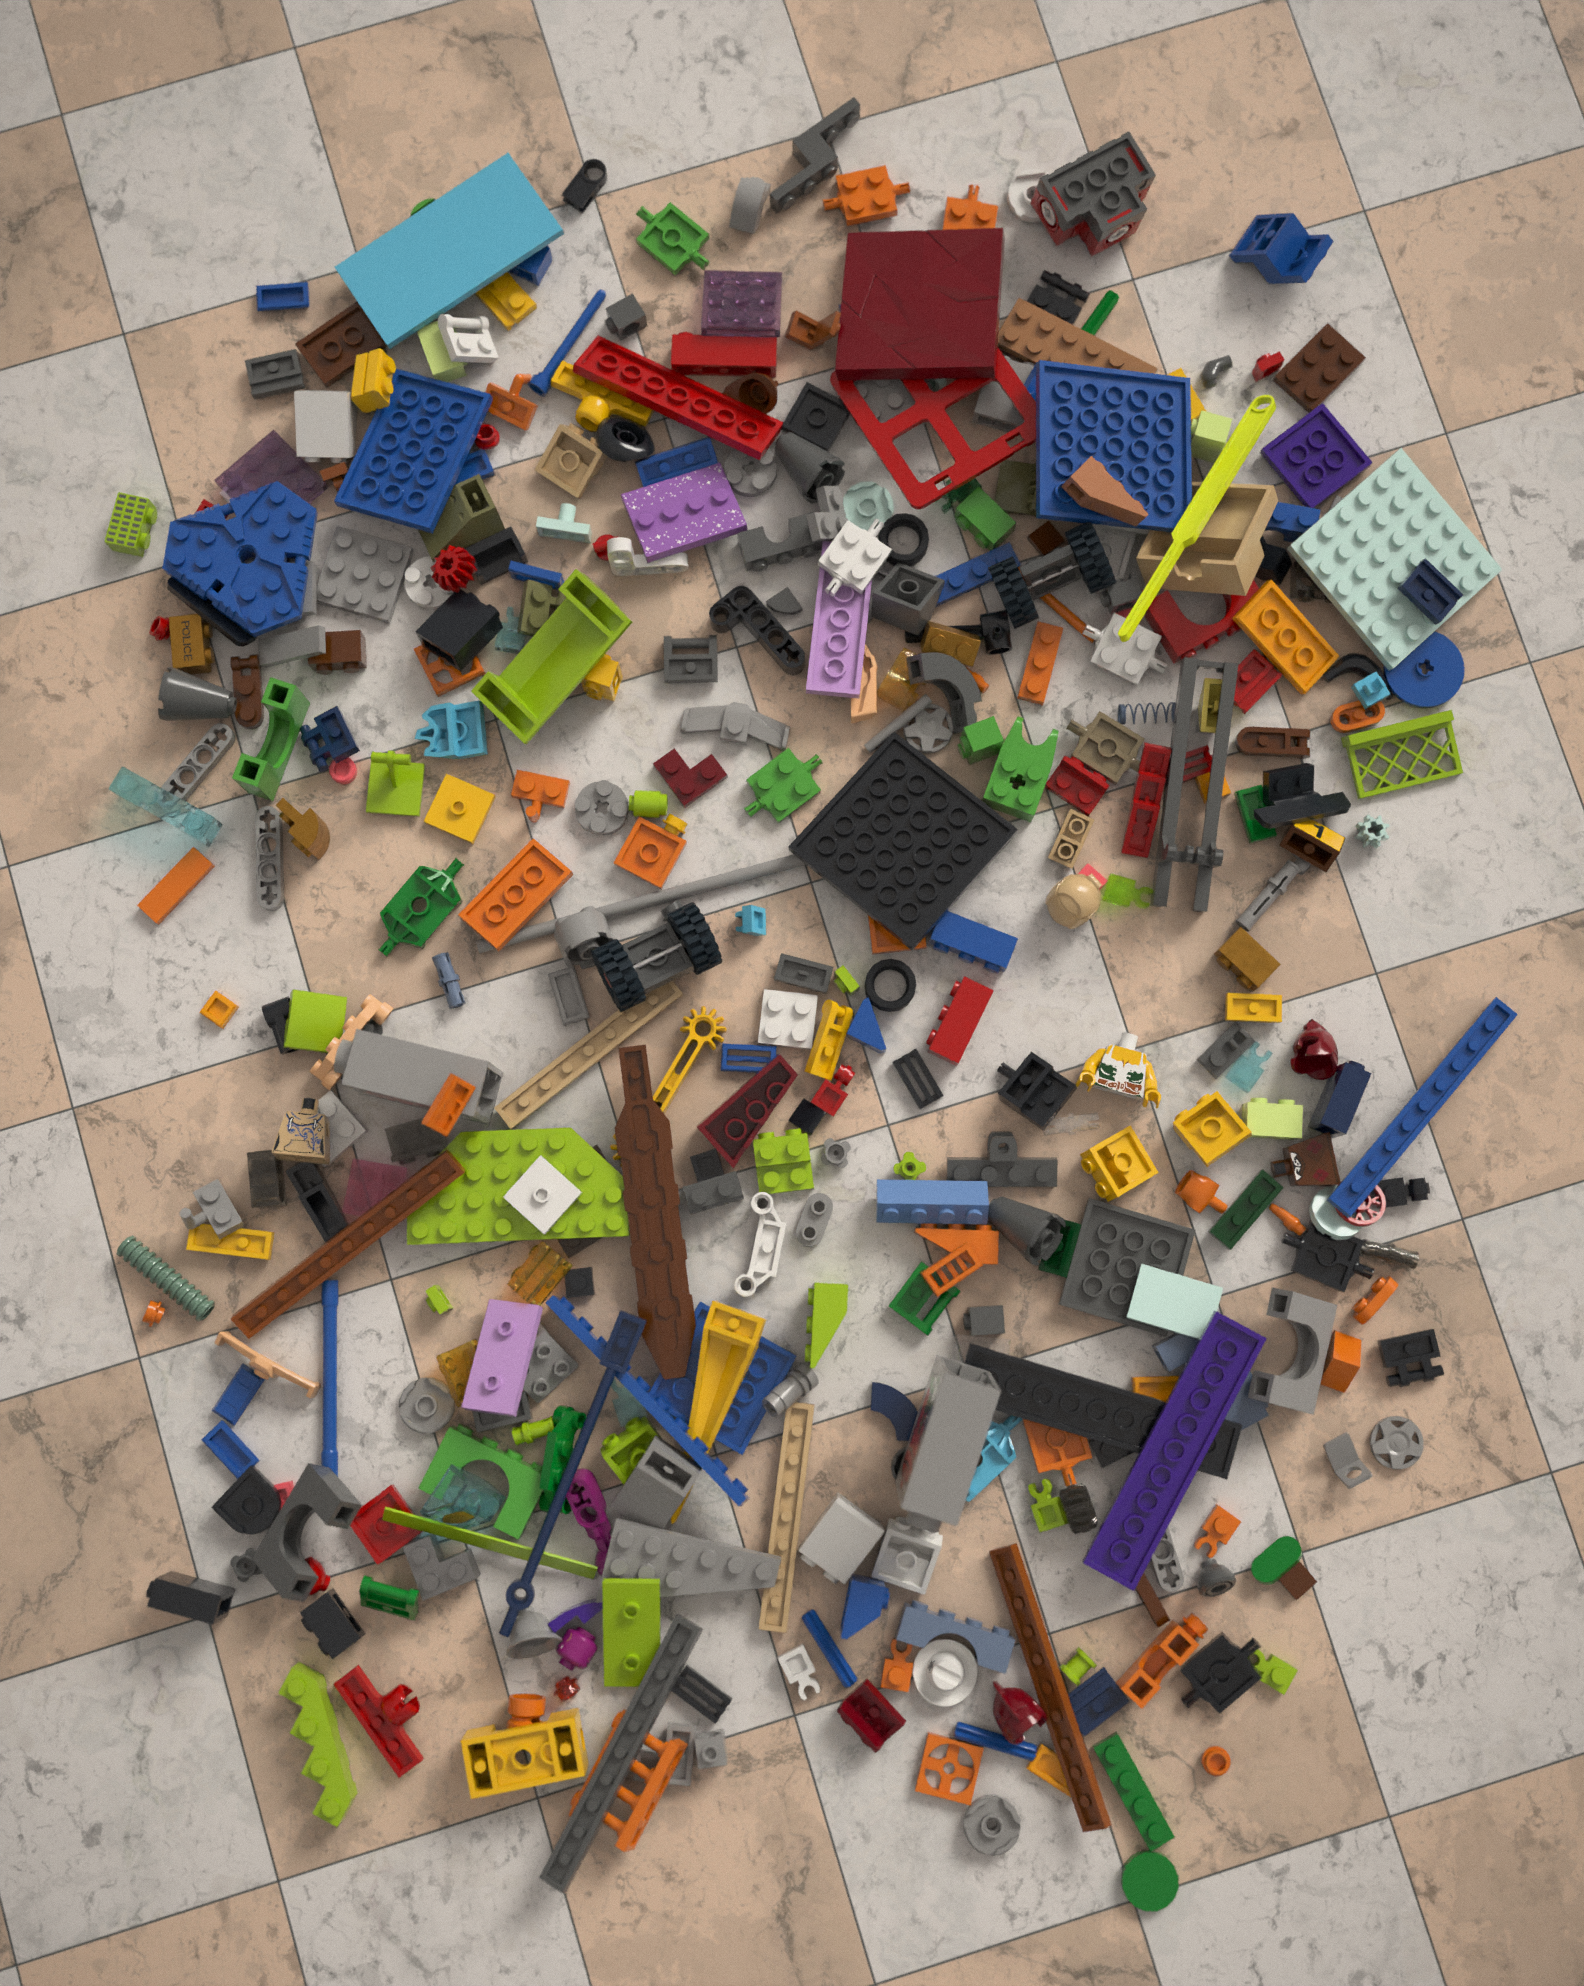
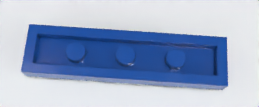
M1010 542L935 576L945 580V585L936 607L992 582L993 579L988 567L1013 556L1017 566L1021 567V563Z

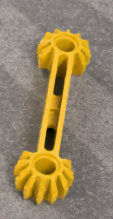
M702 1006L701 1015H697L696 1010L691 1009L690 1012L694 1018L683 1017V1021L689 1026L680 1027V1031L690 1034L653 1095V1100L656 1104L657 1102L662 1103L660 1109L664 1114L704 1046L709 1044L710 1048L714 1051L716 1050L714 1040L719 1043L724 1042V1038L717 1033H726L727 1029L724 1026H718L724 1022V1018L721 1016L714 1019L717 1013L715 1009H712L709 1015H706V1007ZM707 1023L711 1026V1031L707 1036L697 1035L696 1028L699 1024ZM694 1042L698 1043L681 1074H676L675 1071L691 1044ZM617 1144L610 1145V1149L617 1150ZM617 1153L613 1156V1159L617 1161L621 1157Z

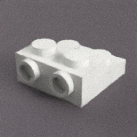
M897 1517L896 1520L889 1518L871 1577L925 1595L942 1547L943 1536L939 1535V1532L933 1533L916 1528L907 1523L904 1517Z

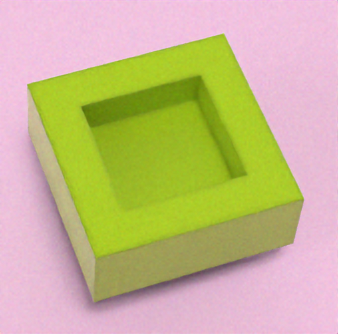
M844 965L834 972L836 979L833 982L843 994L847 991L852 996L859 991L860 986Z
M433 1285L426 1290L429 1297L425 1298L433 1312L438 1311L440 1315L453 1309L439 1285Z

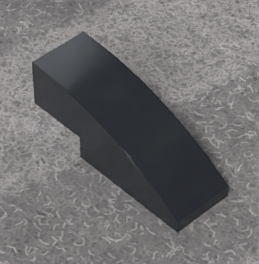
M299 1162L285 1171L299 1194L298 1198L325 1243L349 1225L335 1195L316 1163Z

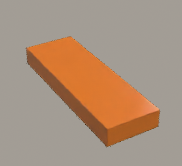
M193 847L137 906L159 925L215 866Z

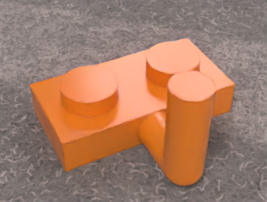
M530 374L515 375L509 391L494 383H488L485 393L491 394L493 399L488 412L523 430H529L538 405L520 397L519 393L522 386L528 384L532 376Z
M517 770L511 796L517 799L532 801L531 806L527 807L525 812L531 822H537L543 804L560 808L565 807L570 781Z

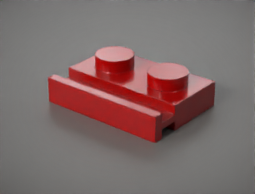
M1255 649L1238 665L1234 705L1238 706L1244 715L1283 675L1281 672L1278 673L1273 668L1274 666Z

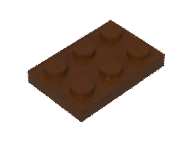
M355 302L295 343L297 349L326 388L354 370L356 355L369 354V351L387 347L358 302Z
M1327 323L1274 376L1273 381L1310 413L1321 405L1364 362L1366 357Z

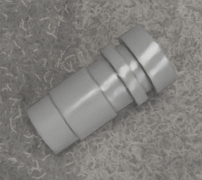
M804 1363L798 1364L786 1375V1380L780 1382L762 1400L763 1407L771 1416L778 1417L783 1411L792 1406L800 1396H806L809 1391L819 1384L817 1375L808 1365Z

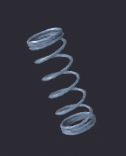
M1160 702L1156 708V713L1152 703L1147 704L1145 713L1143 706L1140 703L1136 705L1134 713L1130 704H1127L1126 706L1124 704H1119L1118 722L1122 725L1126 724V708L1127 706H1129L1132 713L1133 724H1135L1138 705H1140L1145 724L1148 706L1151 705L1154 714V721L1156 724L1157 713L1160 704L1162 705L1164 710L1166 723L1168 719L1169 707L1172 704L1171 716L1173 722L1176 702H1170L1167 707V711L1163 703Z

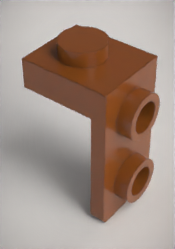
M796 310L791 314L784 337L812 350L819 345H823L838 334L841 325L839 323L841 313L835 311L818 322Z

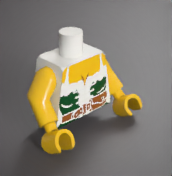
M1122 1033L1119 1046L1109 1044L1106 1048H1100L1085 1061L1081 1075L1075 1083L1077 1087L1081 1082L1088 1085L1087 1092L1091 1088L1135 1100H1140L1145 1095L1142 1103L1143 1107H1147L1148 1101H1153L1156 1104L1155 1108H1158L1161 1101V1094L1158 1092L1157 1079L1152 1064L1146 1060L1147 1055L1145 1053L1135 1051L1138 1036L1130 1033Z

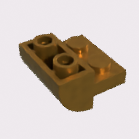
M282 798L275 806L282 811L278 816L291 827L288 832L294 838L290 842L308 858L313 854L319 860L326 853L330 843V833L326 823L311 808L302 815Z

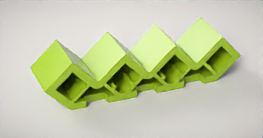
M298 1662L291 1668L278 1694L303 1707L289 1734L314 1746L301 1774L326 1787L312 1814L338 1827L345 1819L358 1791L352 1779L344 1742L341 1741L337 1727L338 1721L326 1688L325 1676L311 1667Z

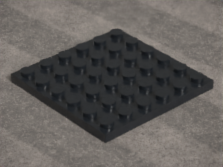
M893 732L788 846V849L905 946L913 950L1018 833V829L897 733Z

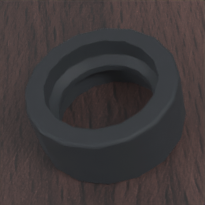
M907 513L896 514L885 521L884 527L879 534V541L890 548L888 537L893 529L905 526L916 531L919 536V545L914 552L902 555L892 550L886 559L893 566L899 562L911 567L920 562L926 554L929 543L928 529L924 522L915 515Z
M881 960L874 964L867 973L864 985L867 998L869 997L871 1004L877 1009L886 1012L899 1011L906 1007L914 997L916 989L915 975L911 968L900 960ZM895 970L903 975L906 981V990L901 998L895 1001H886L877 995L874 983L876 977L881 972Z

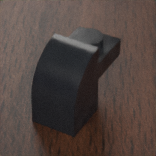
M1262 535L1260 543L1264 552V558L1255 577L1263 581L1272 580L1275 584L1281 585L1293 563L1285 548L1267 544Z

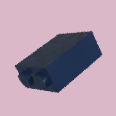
M1355 1061L1338 1065L1336 1073L1331 1078H1328L1308 1128L1322 1134L1330 1132L1331 1138L1346 1135L1372 1073L1365 1071V1066Z

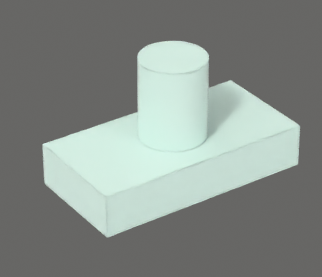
M561 504L558 519L537 517L536 529L539 536L591 543L592 531L590 524L574 522L576 506L572 504Z

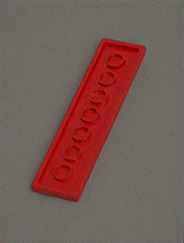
M599 335L573 366V373L757 460H761L782 431L784 422Z

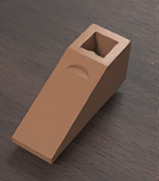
M1092 456L1061 486L1081 507L1133 526H1137L1149 515L1144 510L1143 505L1133 499L1125 491L1124 486L1106 471L1104 465L1096 461Z

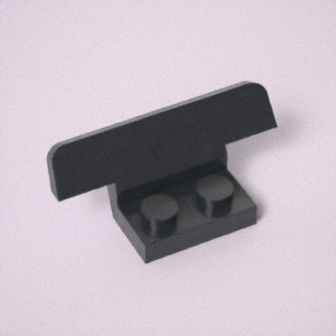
M174 578L168 579L166 587L172 594L235 645L244 647L256 640L257 637H253L216 610L211 600L207 599L205 602ZM219 585L215 591L219 593L223 587Z
M1304 763L1263 771L1262 802L1267 807L1254 809V818L1264 828L1271 829L1345 814L1349 811L1351 803L1343 792L1323 796L1315 792L1314 765Z

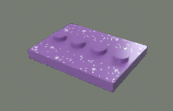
M721 463L621 494L622 502L647 563L747 531V523Z

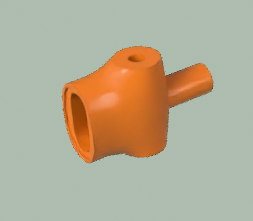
M1193 1170L1188 1171L1175 1190V1193L1198 1213H1201L1209 1205L1222 1214L1228 1206L1214 1196L1220 1185L1207 1176L1200 1175Z

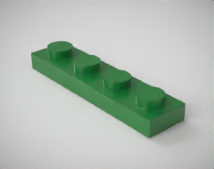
M1115 1732L1092 1745L1150 1852L1174 1839L1173 1832L1119 1734Z

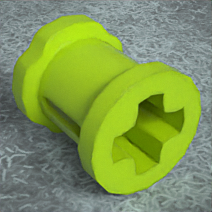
M1080 1647L1076 1649L1077 1653L1066 1665L1062 1664L1059 1667L1077 1686L1080 1684V1679L1089 1669H1095L1097 1666Z

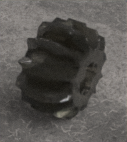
M1080 1483L1060 1490V1500L1071 1531L1077 1534L1096 1528L1098 1519L1086 1486Z

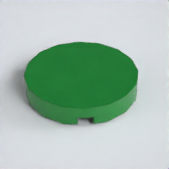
M1142 1850L1135 1853L1125 1862L1122 1869L1121 1886L1126 1898L1136 1908L1146 1912H1157L1168 1907L1175 1899L1179 1889V1876L1173 1863L1164 1854L1155 1851L1150 1852V1850Z

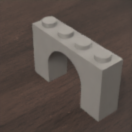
M1272 1288L1266 1315L1285 1320L1294 1327L1298 1338V1351L1293 1365L1284 1374L1273 1375L1254 1370L1248 1398L1314 1415L1337 1310L1336 1304L1297 1292Z

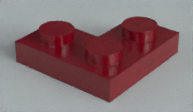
M675 748L653 763L655 769L684 808L728 777L712 754L691 769Z

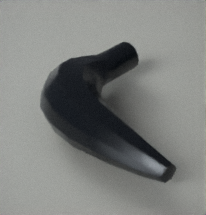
M1349 653L1323 674L1324 679L1329 683L1345 673H1355L1365 678L1377 672L1390 692L1386 699L1390 700L1393 697L1381 669L1372 659L1363 654Z

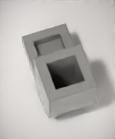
M758 177L741 178L733 202L729 227L752 234L755 233L760 224L763 204L769 195L771 184L764 182V180Z

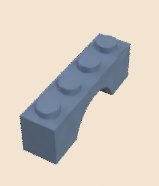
M912 1600L911 1604L904 1603L895 1634L896 1640L924 1648L930 1640L938 1635L945 1633L958 1634L967 1639L974 1647L976 1662L979 1666L1006 1674L1015 1643L1014 1637L1009 1635L1010 1630L996 1625L993 1626V1629L982 1626V1621L966 1617V1621L955 1618V1613L945 1609H939V1612L928 1610L929 1605Z

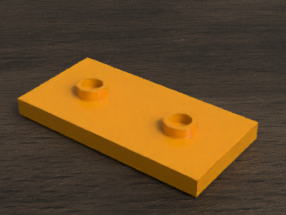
M1267 580L1232 618L1301 695L1306 694L1340 657L1272 580Z

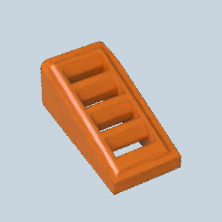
M968 1242L924 1269L920 1274L933 1294L938 1297L982 1267L983 1264ZM963 1252L972 1264L968 1268L959 1256ZM953 1259L962 1269V1272L959 1274L950 1262ZM944 1265L953 1276L950 1280H948L941 1269ZM935 1271L943 1282L940 1286L931 1275Z

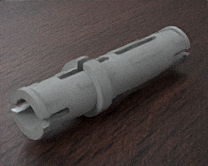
M1287 860L1280 871L1274 877H1270L1267 880V886L1252 901L1242 915L1236 919L1237 925L1249 932L1280 894L1284 895L1287 891L1286 887L1301 872V869L1294 862Z

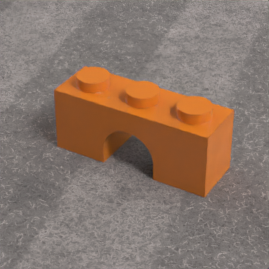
M1172 1620L1120 1677L1116 1684L1143 1709L1160 1690V1682L1167 1672L1176 1665L1181 1666L1199 1644Z

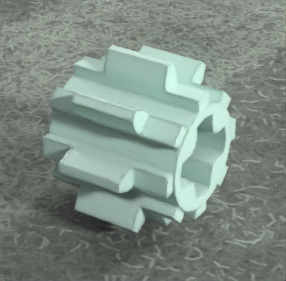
M1368 814L1364 817V823L1358 822L1355 825L1357 831H1359L1355 839H1360L1363 842V848L1371 844L1376 849L1381 845V840L1386 841L1389 839L1388 832L1385 831L1390 825L1382 822L1381 815L1374 819ZM1368 829L1375 830L1376 834H1369Z

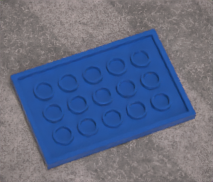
M396 369L392 377L393 393L390 394L389 406L382 409L377 408L334 502L337 507L433 534L493 399L489 393Z

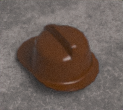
M752 373L730 383L722 394L767 414L777 404V386L779 383L778 381H773L768 375Z

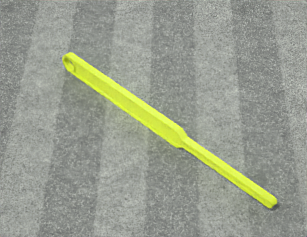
M1261 395L1255 398L1248 407L1171 533L1173 543L1119 629L1120 641L1126 642L1131 638L1183 550L1194 544L1276 410L1275 400L1272 396ZM1262 404H1270L1268 407L1264 409H1257V407Z

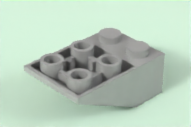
M655 1435L610 1507L633 1522L663 1529L695 1483L702 1467L695 1460Z

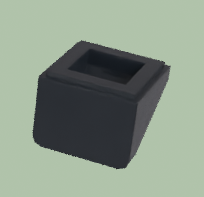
M803 1098L788 1121L811 1136L826 1115V1112Z

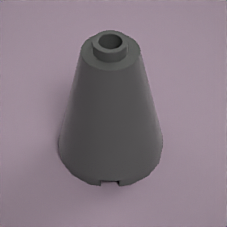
M792 432L782 434L776 440L775 453L807 502L811 504L818 503L816 488L838 486L845 474L842 466H845V463L840 458Z
M168 667L169 672H164L158 700L163 702V709L158 708L161 720L229 718L230 713H235L237 698L233 697L232 691L173 667Z
M1006 1197L993 1199L989 1203L988 1220L1029 1263L1037 1266L1040 1265L1037 1261L1041 1258L1046 1261L1051 1257L1062 1240L1063 1235L1059 1232L1061 1226L1065 1227L1064 1218Z

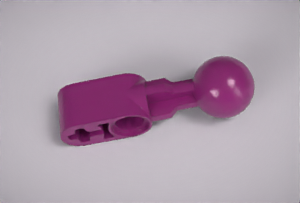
M582 1468L576 1471L566 1497L578 1524L585 1528L588 1537L593 1539L597 1545L598 1552L595 1556V1566L598 1567L597 1572L602 1577L610 1545V1531L612 1527L605 1512L607 1508L606 1501L594 1474L590 1470ZM586 1507L593 1508L596 1511V1515L588 1513Z

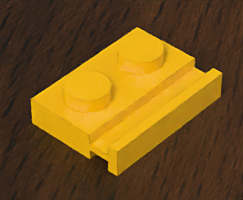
M508 272L475 293L507 331L511 330L515 323L518 324L537 308L536 303Z

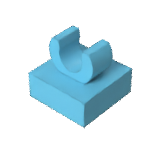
M1377 672L1356 682L1351 687L1365 710L1390 695L1386 684Z
M747 905L742 906V911L735 913V917L742 918L743 925L735 927L736 931L754 936L766 935L765 908Z

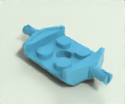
M1010 1415L1000 1424L991 1421L981 1451L982 1462L976 1467L966 1501L970 1502L1017 1458L1009 1435L1011 1434L1010 1430L1022 1421L1020 1417L1016 1418V1416Z

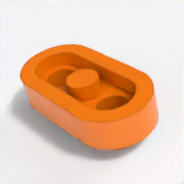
M1358 700L1337 707L1331 715L1330 722L1337 732L1349 733L1376 725L1384 717L1385 707L1380 701L1367 708L1373 713V717H1368L1365 714L1364 707ZM1340 717H1345L1348 723H1341Z
M1382 1276L1379 1277L1372 1284L1370 1289L1373 1291L1366 1299L1362 1297L1353 1306L1352 1309L1355 1311L1353 1318L1361 1325L1365 1324L1394 1293L1399 1284L1390 1276L1385 1279Z

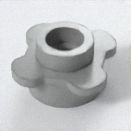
M832 1138L827 1139L824 1142L826 1149L825 1154L821 1157L822 1163L824 1165L835 1164L839 1168L846 1167L848 1164L846 1159L847 1152L851 1149L850 1144L847 1141L840 1143L835 1142ZM838 1151L839 1154L835 1156L833 1152Z

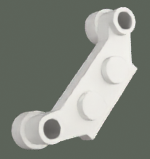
M765 1192L755 1194L751 1200L753 1210L760 1217L749 1272L740 1275L734 1284L736 1292L745 1297L752 1295L756 1288L770 1276L776 1277L787 1224L786 1222H781L773 1207L772 1197ZM760 1199H765L768 1205L766 1208L760 1209L757 1206V1202ZM744 1280L751 1282V1288L748 1291H744L741 1288V1283Z

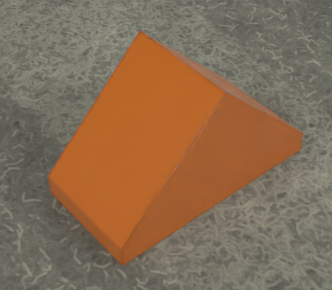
M1338 1331L1333 1332L1320 1385L1343 1393L1346 1392L1360 1369L1362 1340Z

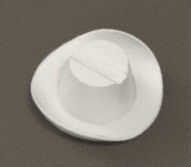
M948 1639L932 1641L918 1652L914 1660L913 1678L920 1694L934 1705L947 1707L958 1704L971 1693L976 1684L978 1668L975 1657L967 1647L957 1641Z

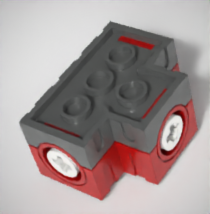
M1128 131L1121 135L1120 138L1113 139L1100 146L1099 149L1092 150L1077 158L1076 161L1069 162L1056 169L1053 173L1041 177L1030 203L1056 246L1064 243L1069 238L1072 239L1079 235L1088 247L1087 250L1090 255L1094 256L1136 233L1147 211L1143 200L1156 174Z

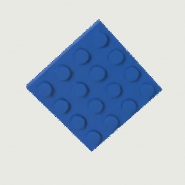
M701 1301L694 1311L696 1328L685 1377L664 1380L660 1372L649 1392L655 1399L660 1396L670 1406L667 1412L675 1417L679 1416L687 1424H689L703 1327L710 1306ZM763 1336L760 1338L759 1347L715 1438L718 1442L743 1455L766 1413L762 1400L785 1379L797 1357L795 1354Z

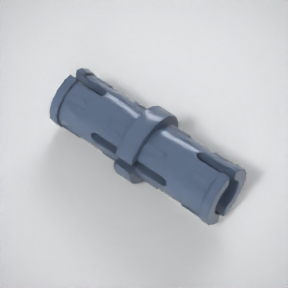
M441 953L432 957L440 979L438 984L443 988L449 1009L466 1004L458 982L460 978L458 974H455L449 953Z

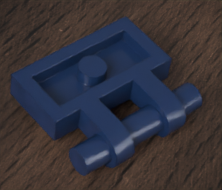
M338 706L316 716L314 720L317 727L313 729L309 725L300 727L302 743L305 747H308L311 753L309 756L313 765L317 766L319 772L328 770L329 766L326 761L329 757L332 756L337 764L360 751ZM323 738L326 745L319 747L318 742Z

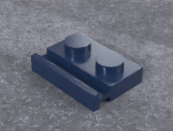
M1426 558L1418 563L1417 567L1411 571L1397 588L1435 625L1445 618L1456 605V602L1463 596Z
M1105 1667L1068 1694L1079 1729L1084 1737L1130 1703Z

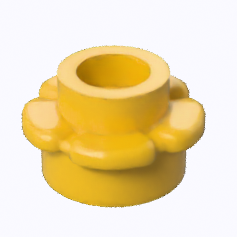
M669 813L666 820H662L666 824L664 829L678 836L679 833H686L684 830L688 824Z

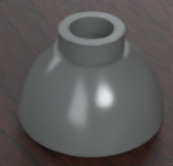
M1216 1559L1206 1560L1200 1565L1202 1570L1197 1580L1200 1595L1214 1597L1234 1587L1236 1583L1234 1574L1224 1565L1218 1564Z

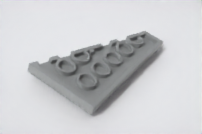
M616 1518L596 1603L603 1602V1578L660 1579V1597L775 1587L781 1556Z

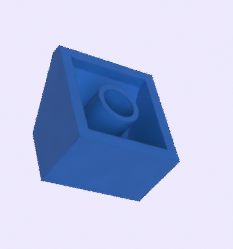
M858 1574L851 1575L840 1625V1636L842 1639H848L880 1617L882 1609L887 1610L890 1592H888L884 1581Z

